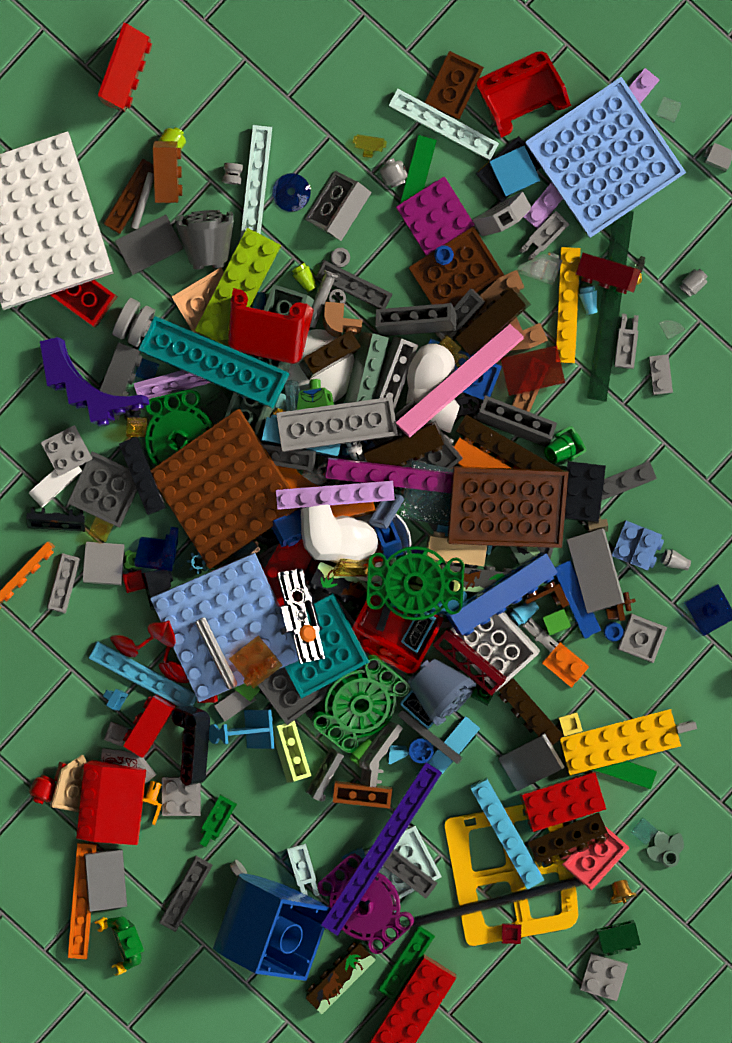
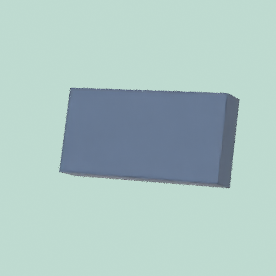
M394 494L395 500L380 501L369 520L370 526L387 529L404 501L403 496Z

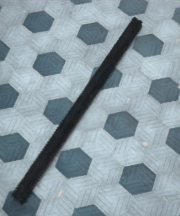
M570 877L566 878V880H559V882L554 881L552 884L547 883L545 885H538V887H531L528 890L526 888L524 891L519 890L515 891V893L510 892L508 895L503 894L501 897L498 895L495 898L494 896V899L491 897L487 898V900L482 899L480 902L475 901L473 904L472 902L466 903V906L463 904L459 905V907L454 906L452 909L447 908L445 911L443 909V911L438 910L436 913L431 912L429 915L426 913L423 916L422 914V917L421 915L417 916V918L415 916L412 928L418 927V925H425V923L430 924L432 921L434 923L439 920H446V918H453V916H460V914L462 916L467 913H474V911H481V909H490V907H497V905L502 906L504 903L505 905L509 904V902L511 904V901L512 903L518 902V900L523 901V899H530L532 896L533 898L537 897V895L539 897V894L540 896L546 895V893L551 894L553 891L558 892V890L560 891L561 889L562 891L565 888L567 890V887L569 889L584 884L576 877H573V879Z

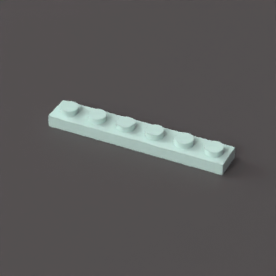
M397 89L389 104L390 108L489 161L499 145L498 142L400 89Z
M253 125L241 238L246 228L261 234L272 127Z

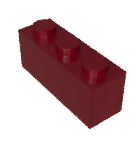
M582 253L576 275L582 277L581 281L590 284L596 281L599 282L598 286L609 289L610 286L616 287L615 291L627 294V291L634 293L641 270Z

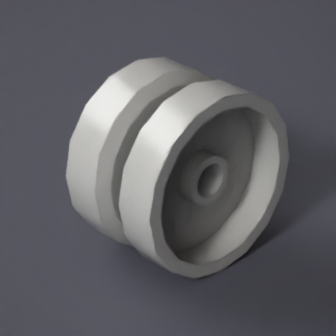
M130 298L115 324L112 335L124 339L129 333L128 343L138 347L151 326L155 309L146 305L140 310V302Z

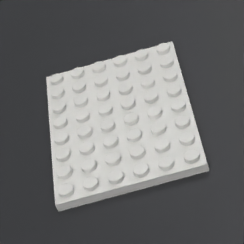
M67 131L0 154V303L3 310L113 274L69 132Z

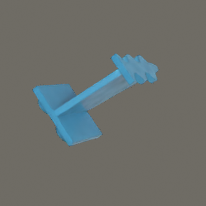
M244 710V728L227 729V724H224L219 729L216 724L210 725L209 740L212 744H217L220 739L224 744H229L228 736L246 734L247 748H274L271 710Z

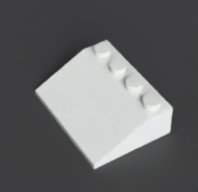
M505 612L499 615L494 614L490 617L491 620L484 625L479 624L474 628V632L467 636L459 635L453 627L451 628L456 635L507 677L506 681L496 692L540 652L539 648ZM471 664L478 671L479 674H482V670L480 668H478L475 664ZM485 677V680L492 688L497 684L490 677Z

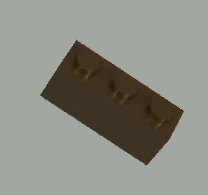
M350 330L305 356L299 362V366L307 379L310 380L353 355L361 346Z

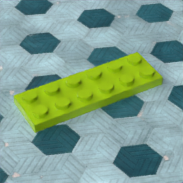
M246 228L195 329L196 332L229 347L228 334L233 288L241 289L247 294L248 302L246 307H251L281 248L280 244Z

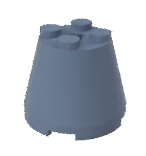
M433 658L430 661L426 660L419 667L421 671L417 675L414 674L408 680V683L429 719L438 726L446 721V715L450 716L467 701L473 693L471 688L475 687L476 683L471 678Z

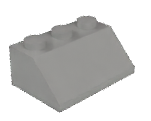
M335 171L305 220L330 236L342 241L372 192L359 182Z

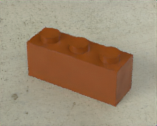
M154 141L155 203H178L179 196H183V185H179V178H182V166H178V159H181V148H178L177 141Z
M335 781L333 802L390 809L392 787L378 785L373 787L360 783Z

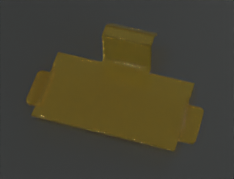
M358 134L353 138V143H356L355 148L364 149L363 157L368 158L373 157V151L382 152L387 144L384 138Z

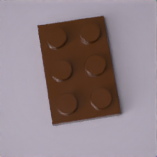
M449 51L425 103L440 112L460 120L484 67Z

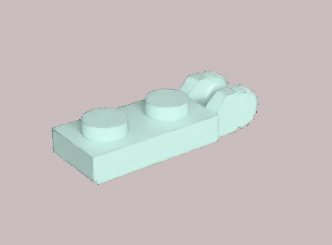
M306 843L287 848L301 893L308 895L304 884L311 883L313 894L318 896L317 879Z

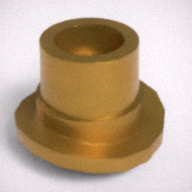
M620 880L611 884L614 893L610 899L612 904L621 902L625 904L627 903L626 900L637 896L636 893H632L627 880Z

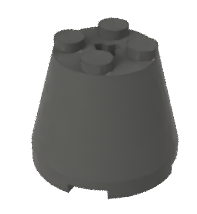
M202 210L191 212L192 214L185 218L183 215L177 216L175 218L176 228L188 261L193 265V269H203L205 266L210 265L213 268L223 267L224 262L228 261L234 224L233 212L229 211L227 214H222L220 210Z

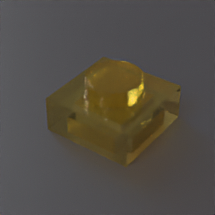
M127 418L126 437H145L147 419Z
M96 517L88 534L106 542L114 525Z

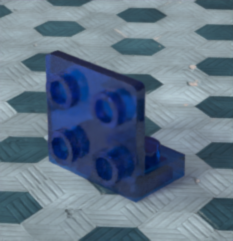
M171 527L170 534H166L165 539L140 537L134 566L173 571L178 547L179 528Z

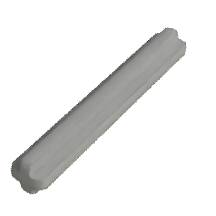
M206 618L198 619L195 624L227 689L236 687L237 681Z

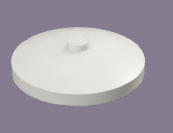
M309 330L302 359L337 338L330 335L326 330ZM354 355L311 378L321 380V388H326L332 393L333 402L338 401L347 393L355 360ZM299 362L291 364L288 371L290 375L284 385L287 392L296 400H298L300 391L309 390V380L300 368Z

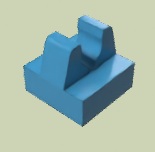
M106 689L103 697L109 700L106 706L119 711L129 694L123 690L115 689L113 692Z

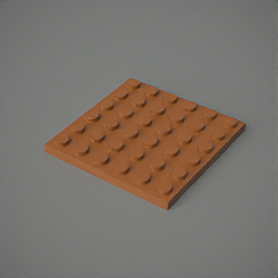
M240 409L231 413L151 470L158 489L209 569H212L272 528L273 520L288 516L299 509H277L276 490L291 488Z

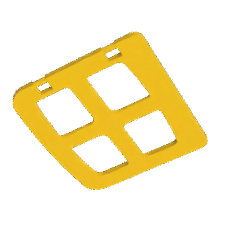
M523 805L504 808L513 825L516 821L527 820L526 815L523 816ZM484 812L451 817L445 821V831L460 906L463 904L466 906V903L472 902L473 904V902L479 901L476 888L482 885L506 881L510 884L511 891L514 893L515 891L526 890L524 882L505 849L506 863L504 866L482 871L472 870L469 832L473 829L491 826ZM475 818L476 825L465 826L464 820ZM561 823L548 827L549 833L564 827V825ZM567 859L555 860L551 866L545 868L543 866L539 867L537 862L534 861L541 874L556 872L560 881L570 877L573 879L574 877L562 865ZM574 886V888L569 889L567 887V890L565 888L562 891L560 889L562 911L557 915L534 919L530 915L528 899L525 898L523 901L518 900V902H514L516 921L513 924H522L521 937L572 927L578 919L576 887ZM480 910L461 916L465 939L469 945L477 946L502 941V925L487 926Z

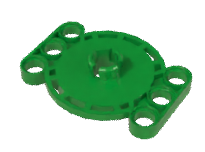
M185 390L149 399L150 405H146V410L149 414L153 415V418L147 427L145 441L149 457L156 466L159 463L155 456L163 462L213 427L208 416L196 408L201 400L200 394L196 390ZM189 393H193L196 398L192 404L188 403L186 399ZM171 397H175L178 401L175 408L169 405ZM153 401H157L160 405L157 412L151 409ZM155 425L152 436H150L151 428ZM178 433L183 437H187L182 447L176 443ZM150 440H152L153 453L150 447Z
M420 546L400 549L391 555L388 560L384 554L374 553L370 556L368 562L367 605L375 610L381 608L385 603L393 613L409 620H424L433 617L443 608L449 614H457L463 606L465 564L458 557H454L446 563L444 558L437 552ZM419 549L424 550L423 554L412 553L411 550ZM407 551V555L399 559L395 557L399 553ZM428 552L435 555L440 560L436 561L432 557L428 556ZM375 556H380L383 559L381 567L373 565L372 560ZM451 562H460V571H452L450 568ZM441 563H443L445 566L443 569L440 566ZM376 575L382 579V584L377 587L371 582L372 577ZM412 576H418L423 581V586L418 591H415L408 584ZM456 580L459 582L460 589L458 591L450 590L449 583ZM373 595H378L381 598L380 605L374 606L371 604L370 599ZM456 600L459 603L458 610H450L448 607L449 601ZM395 605L398 609L404 611V614L395 610L393 606ZM432 608L436 609V611L432 614L425 616L424 612H427ZM408 613L420 614V617L408 616Z
M375 655L367 656L369 662L372 660L378 662L374 669H369L368 664H366L364 668H358L332 682L325 695V712H316L312 717V723L316 730L347 753L354 752L357 749V738L373 735L383 729L394 714L396 696L402 697L409 692L410 687L405 678ZM384 672H391V677L388 680L381 678ZM352 674H357V675H355V676H351V677L345 679L346 677H348V676H350V675H352ZM342 680V682L334 690V687ZM398 683L405 684V688L402 691L395 690V686ZM330 694H332L331 704H328ZM359 699H365L366 706L364 707L362 704L356 706L354 704ZM320 717L326 718V722L323 725H317L316 721ZM333 728L340 729V733L337 736L330 735V731ZM347 739L354 740L351 747L344 746V742Z

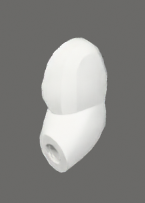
M330 505L301 509V534L304 548L314 560L332 561L340 565H354L369 559L377 551V534L367 522L344 515L334 517Z

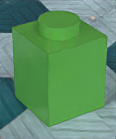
M563 608L542 617L549 635L571 627L570 622L573 621L569 611L565 612Z

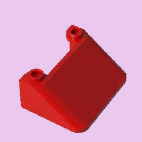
M543 51L535 52L482 76L477 82L478 90L501 138L513 131L511 121L549 103L557 111L571 106L562 79L547 53Z
M233 288L228 334L229 347L244 354L289 364L298 363L303 356L314 309L308 304L298 302L290 307L287 316L246 307L248 302L247 294L241 289Z
M373 595L370 599L371 604L374 606L380 605L381 598L378 595ZM366 601L352 627L363 650L406 673L416 672L437 635L444 618L434 615L436 620L416 653L401 642L413 620L404 619L390 611L384 631L377 630L376 627L384 605L374 610L367 605ZM394 608V609L397 610L398 612L404 614V612H402V611H400V610Z

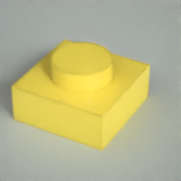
M577 712L558 717L564 736L583 731Z

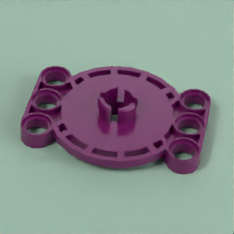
M355 853L345 858L318 883L319 893L323 896H330L331 908L357 870V868L349 865V859H355L358 862V867L362 862V858ZM337 870H341L344 873V879L341 880L336 877ZM378 873L361 899L364 902L370 900L368 904L369 910L362 908L359 902L345 924L348 928L344 926L342 929L346 934L356 939L369 940V949L374 954L382 953L414 924V917L411 913L400 912V898L394 885L384 875ZM323 882L330 883L331 891L324 890ZM400 917L408 918L409 925H402ZM388 928L395 930V937L387 935ZM351 930H353V931H355V932H358V933H362V935L356 934V933L352 932ZM374 940L381 941L383 945L381 949L374 947Z

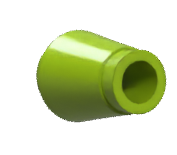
M302 263L291 270L294 274L292 276L307 292L317 287L309 265L306 266L305 263Z

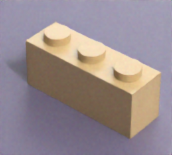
M434 531V534L428 535L427 548L437 552L445 561L448 562L450 559L458 557L463 560L464 564L484 566L487 545L448 544V536H445L443 532ZM428 552V556L432 557L435 560H440L435 555Z

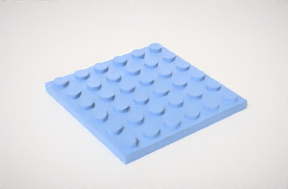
M622 77L525 142L589 238L686 173Z
M255 553L150 598L161 622L170 621L176 639V644L173 648L199 702L230 690L227 689L195 624L200 618H206L237 681V686L299 661L292 633L281 635L280 629L285 626L282 614H276L275 608L279 607V603Z

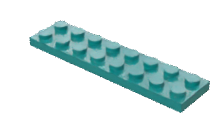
M156 316L138 349L141 353L272 409L290 375L287 371Z

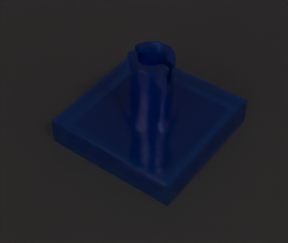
M719 584L684 602L702 636L732 621V608Z

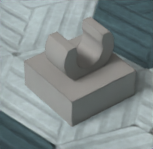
M362 768L360 784L373 787L381 784L382 780L377 779L378 773H383V770L378 768L376 771Z

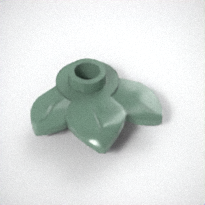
M657 831L654 837L655 846L647 848L649 857L654 861L662 862L666 867L676 866L680 859L679 853L684 848L682 835L677 833L670 838L666 833ZM668 854L673 855V859L671 861H668L666 859V856Z

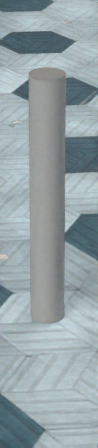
M147 173L132 221V228H139L154 180V173Z

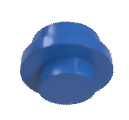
M443 245L435 250L434 257L439 264L447 265L453 260L454 254L450 247Z

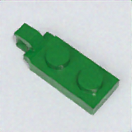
M220 794L201 828L200 833L204 836L199 844L207 847L210 839L215 841L219 837L237 803Z

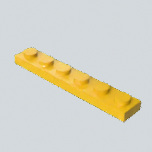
M561 247L555 363H575L579 276L576 275L580 262L581 248Z

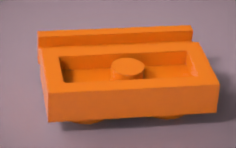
M561 642L542 662L571 688L589 668L585 662Z

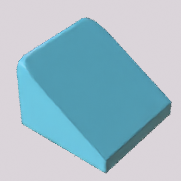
M391 745L387 752L388 764L408 756L407 747Z

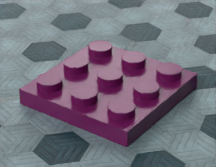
M445 176L395 207L425 256L475 226Z

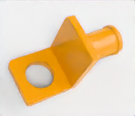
M150 781L146 796L143 797V802L157 806L152 825L155 826L162 804L156 801L162 784L156 783L153 790L155 782Z

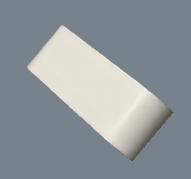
M78 466L59 477L54 469L29 494L42 508L82 473V469Z

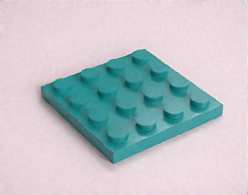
M334 594L314 604L319 625L323 629L319 631L325 659L302 664L296 661L285 666L301 699L369 663ZM306 608V613H307L309 625L312 626V625H311V621H310V617H309V613H308V609Z

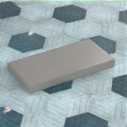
M599 529L567 539L587 613L625 603L605 530Z

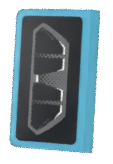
M436 617L413 620L401 642L417 653Z
M411 690L400 702V705L429 729L434 723L429 719Z

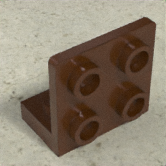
M553 581L543 585L544 589L539 592L536 590L531 594L527 593V598L523 599L526 604H529L554 592L551 596L557 606L560 605L564 608L570 605L560 584Z

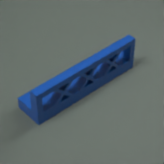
M569 560L556 566L555 569L558 573L555 576L570 604L569 607L584 639L589 638L590 635L601 631V628L594 613H587L579 581L571 561Z

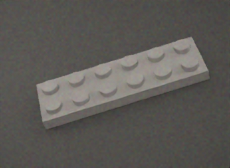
M392 397L276 413L282 452L398 436Z

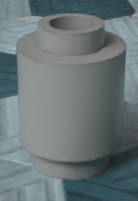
M693 269L681 281L682 284L679 287L687 296L691 297L696 295L708 282L706 280L708 276L701 269L698 271Z

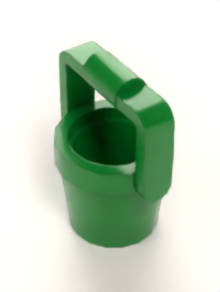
M569 426L554 435L556 439L545 447L544 454L550 463L556 464L565 459H569L571 462L583 455L587 449L579 434L572 426ZM568 431V432L570 433V435H571L573 441L571 440V438H570L569 436L565 435L564 433ZM574 442H575V444L578 446V448H579L580 451H581V452L578 453V454H576V448H575Z

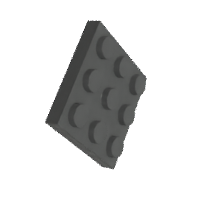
M92 451L90 454L92 460L86 462L68 504L120 528L138 490L129 468Z

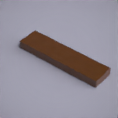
M145 159L141 160L105 220V226L119 234L122 233L137 208L147 173H154V165Z

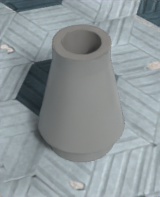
M666 549L662 555L661 563L665 567L687 571L691 565V560L673 549Z

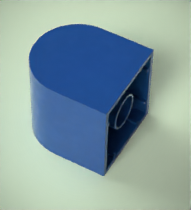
M241 873L238 875L213 949L218 954L255 974L306 981L325 930L321 924L332 908L281 883Z

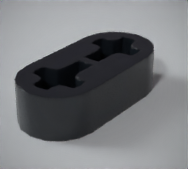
M469 396L455 399L459 406H461L456 417L476 413L480 408V402L476 397ZM469 400L477 403V406H474V410L463 408V405L468 404Z

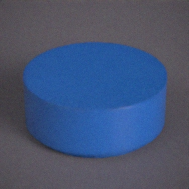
M610 622L604 628V636L610 641H618L623 636V628L616 622Z

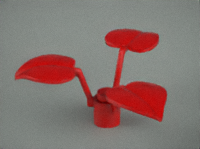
M169 620L149 624L148 631L151 636L140 645H135L133 640L125 636H110L113 645L120 653L133 658L138 655L137 650L153 638L157 639L167 646L163 662L159 663V669L162 674L177 683L189 682L183 667L167 659L170 647L176 644L175 635Z

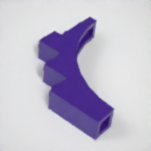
M56 337L40 341L47 386L54 388V390L66 389L68 403L78 409L88 406L91 423L98 425V427L107 426L109 422L115 421L114 415L125 414V410L129 409L133 411L144 409L143 406L150 405L149 398L144 395L115 396L94 388L74 367L68 355L65 340Z

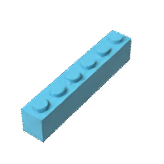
M486 777L470 786L527 890L544 881L541 872L488 778Z

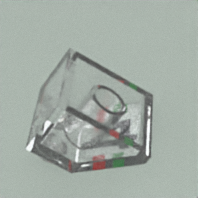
M548 252L547 255L542 254L519 265L517 271L519 274L553 285L562 260L559 259V255Z

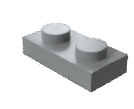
M669 354L650 356L649 364L653 395L673 393Z

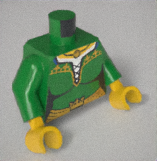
M122 916L109 919L103 917L95 922V924L98 923L101 926L97 929L99 932L108 927L112 929L124 962L112 965V968L116 967L118 971L114 974L115 976L123 974L141 963V954L144 952V948L137 930L130 920Z

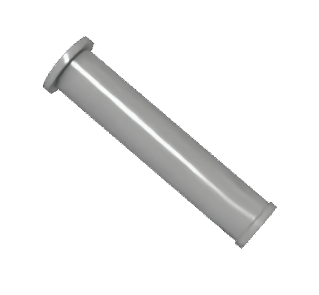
M324 270V277L312 305L314 312L310 324L311 328H316L317 321L335 277L338 278V275Z

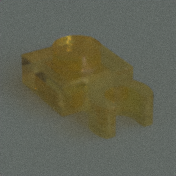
M447 335L438 344L451 352L456 367L459 368L461 366L458 363L460 358H464L466 361L469 360L465 354L458 353L461 347Z

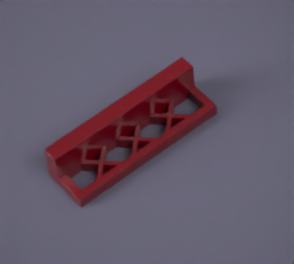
M447 628L433 644L437 650L491 696L506 681V676L451 629ZM445 638L452 644V649L445 650L439 644ZM455 652H461L466 656L467 662L456 660ZM470 664H475L480 668L482 674L474 675L470 670ZM485 677H490L497 684L490 689L485 684Z

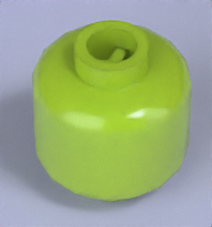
M176 127L174 129L166 128L158 140L177 141L178 148H181V150L186 144L183 131Z

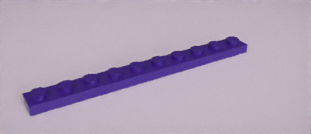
M427 762L425 763L321 926L336 936L339 935L442 775L441 771Z

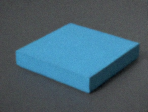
M525 146L489 161L505 197L540 181Z

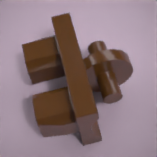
M624 592L625 603L616 605L615 608L606 609L607 619L625 620L623 605L625 604L626 611H632L631 603L636 602L635 598L630 599L629 592Z

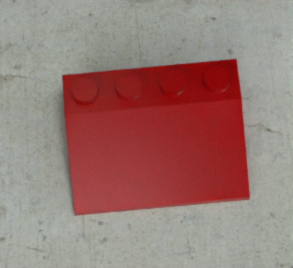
M123 23L98 93V97L104 105L123 112L131 107L133 97H131L132 92L137 90L140 81L137 79L139 72H143L146 61H144L145 55L149 54L152 48L150 37L127 23Z
M97 760L84 763L76 839L100 843L138 845L146 769Z

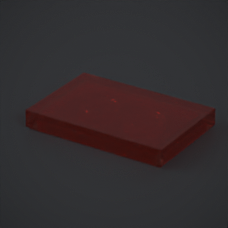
M557 345L501 358L509 396L565 384Z

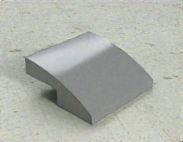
M86 542L83 583L121 585L124 544Z

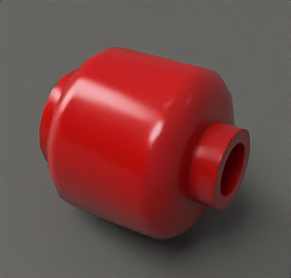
M45 775L36 777L29 790V794L33 796V801L41 805L44 802H51L56 788L55 780Z

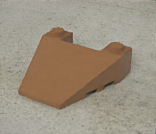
M517 270L499 277L480 295L486 303L473 318L480 312L483 314L490 302L499 300L502 297L500 293L507 287L510 289L517 287L519 291L525 288ZM517 318L510 323L524 338L510 351L529 350L548 341L541 323L522 330ZM472 319L467 323L468 327L473 323Z

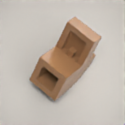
M325 302L323 325L330 335L338 338L342 335V332L347 333L351 330L353 335L361 332L362 320L343 318L344 303Z

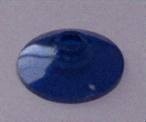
M289 173L277 179L273 186L272 194L278 207L288 212H295L307 205L311 196V190L304 177L295 173ZM290 188L295 190L293 195L288 194Z

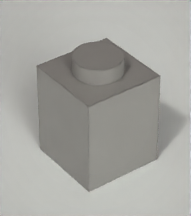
M714 143L712 147L708 146L703 156L706 157L705 163L726 172L732 161V150Z

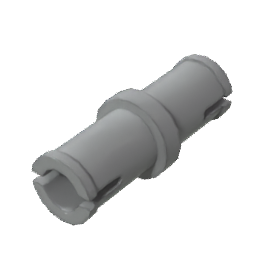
M532 618L523 625L534 636V639L543 644L549 652H552L555 649L554 647L558 646L559 643L546 633L547 630L545 628L542 629Z

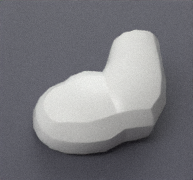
M427 344L415 353L407 374L409 389L406 404L412 399L418 404L455 372L454 357L444 346ZM455 399L452 400L431 421H436L440 430L450 433L460 407Z

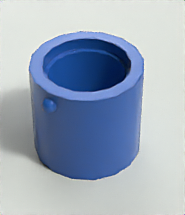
M417 737L411 741L408 752L413 761L426 763L432 758L435 746L426 738Z

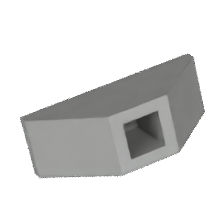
M521 191L472 220L480 235L486 236L502 232L518 223L528 213L531 206L525 194Z

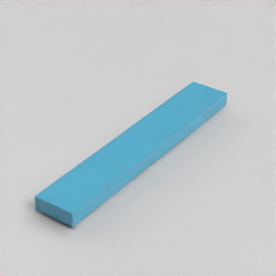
M97 641L89 656V659L179 707L193 706L197 700L195 693L99 641Z

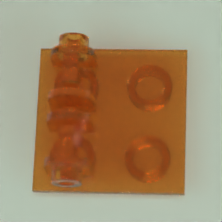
M259 635L229 658L245 678L243 680L245 685H251L253 689L283 666Z

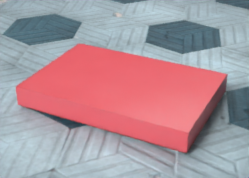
M607 827L609 837L606 838L607 840L599 845H596V843L592 844L583 852L576 851L562 864L563 867L591 891L630 849L628 845Z

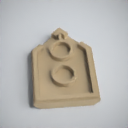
M83 754L60 770L50 807L79 812L84 763H86Z

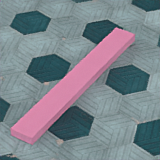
M509 324L396 422V425L410 438L524 339L523 335Z

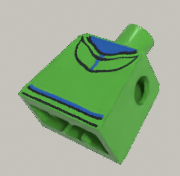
M320 379L309 380V390L299 392L297 410L334 405L332 393L326 388H321Z

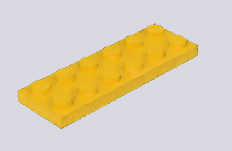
M671 709L560 739L569 776L681 747Z

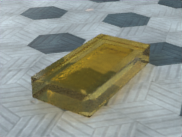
M340 559L332 572L334 576L367 577L369 559Z

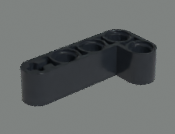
M193 706L175 708L171 713L172 722L184 728L180 770L181 782L185 786L202 783L206 779L210 716L205 710Z

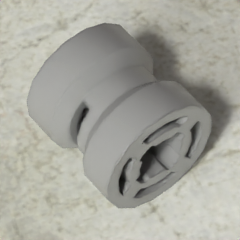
M224 163L225 175L222 177V183L241 185L240 173L243 170V165Z

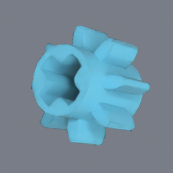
M198 552V555L191 553L193 558L187 561L192 564L189 570L195 568L197 569V574H200V569L202 568L204 571H208L204 560L202 561V567L195 565V558H202L200 553Z

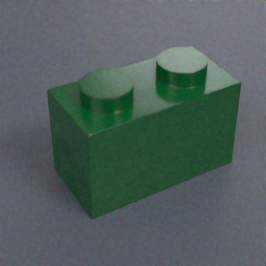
M634 920L597 929L603 954L607 953L608 956L618 954V950L626 949V951L635 950L638 945H641Z

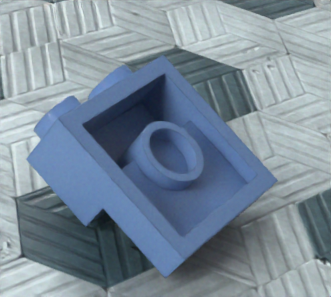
M626 520L612 556L648 570L649 567H654L657 559L654 557L656 550H661L664 540L661 539V534Z

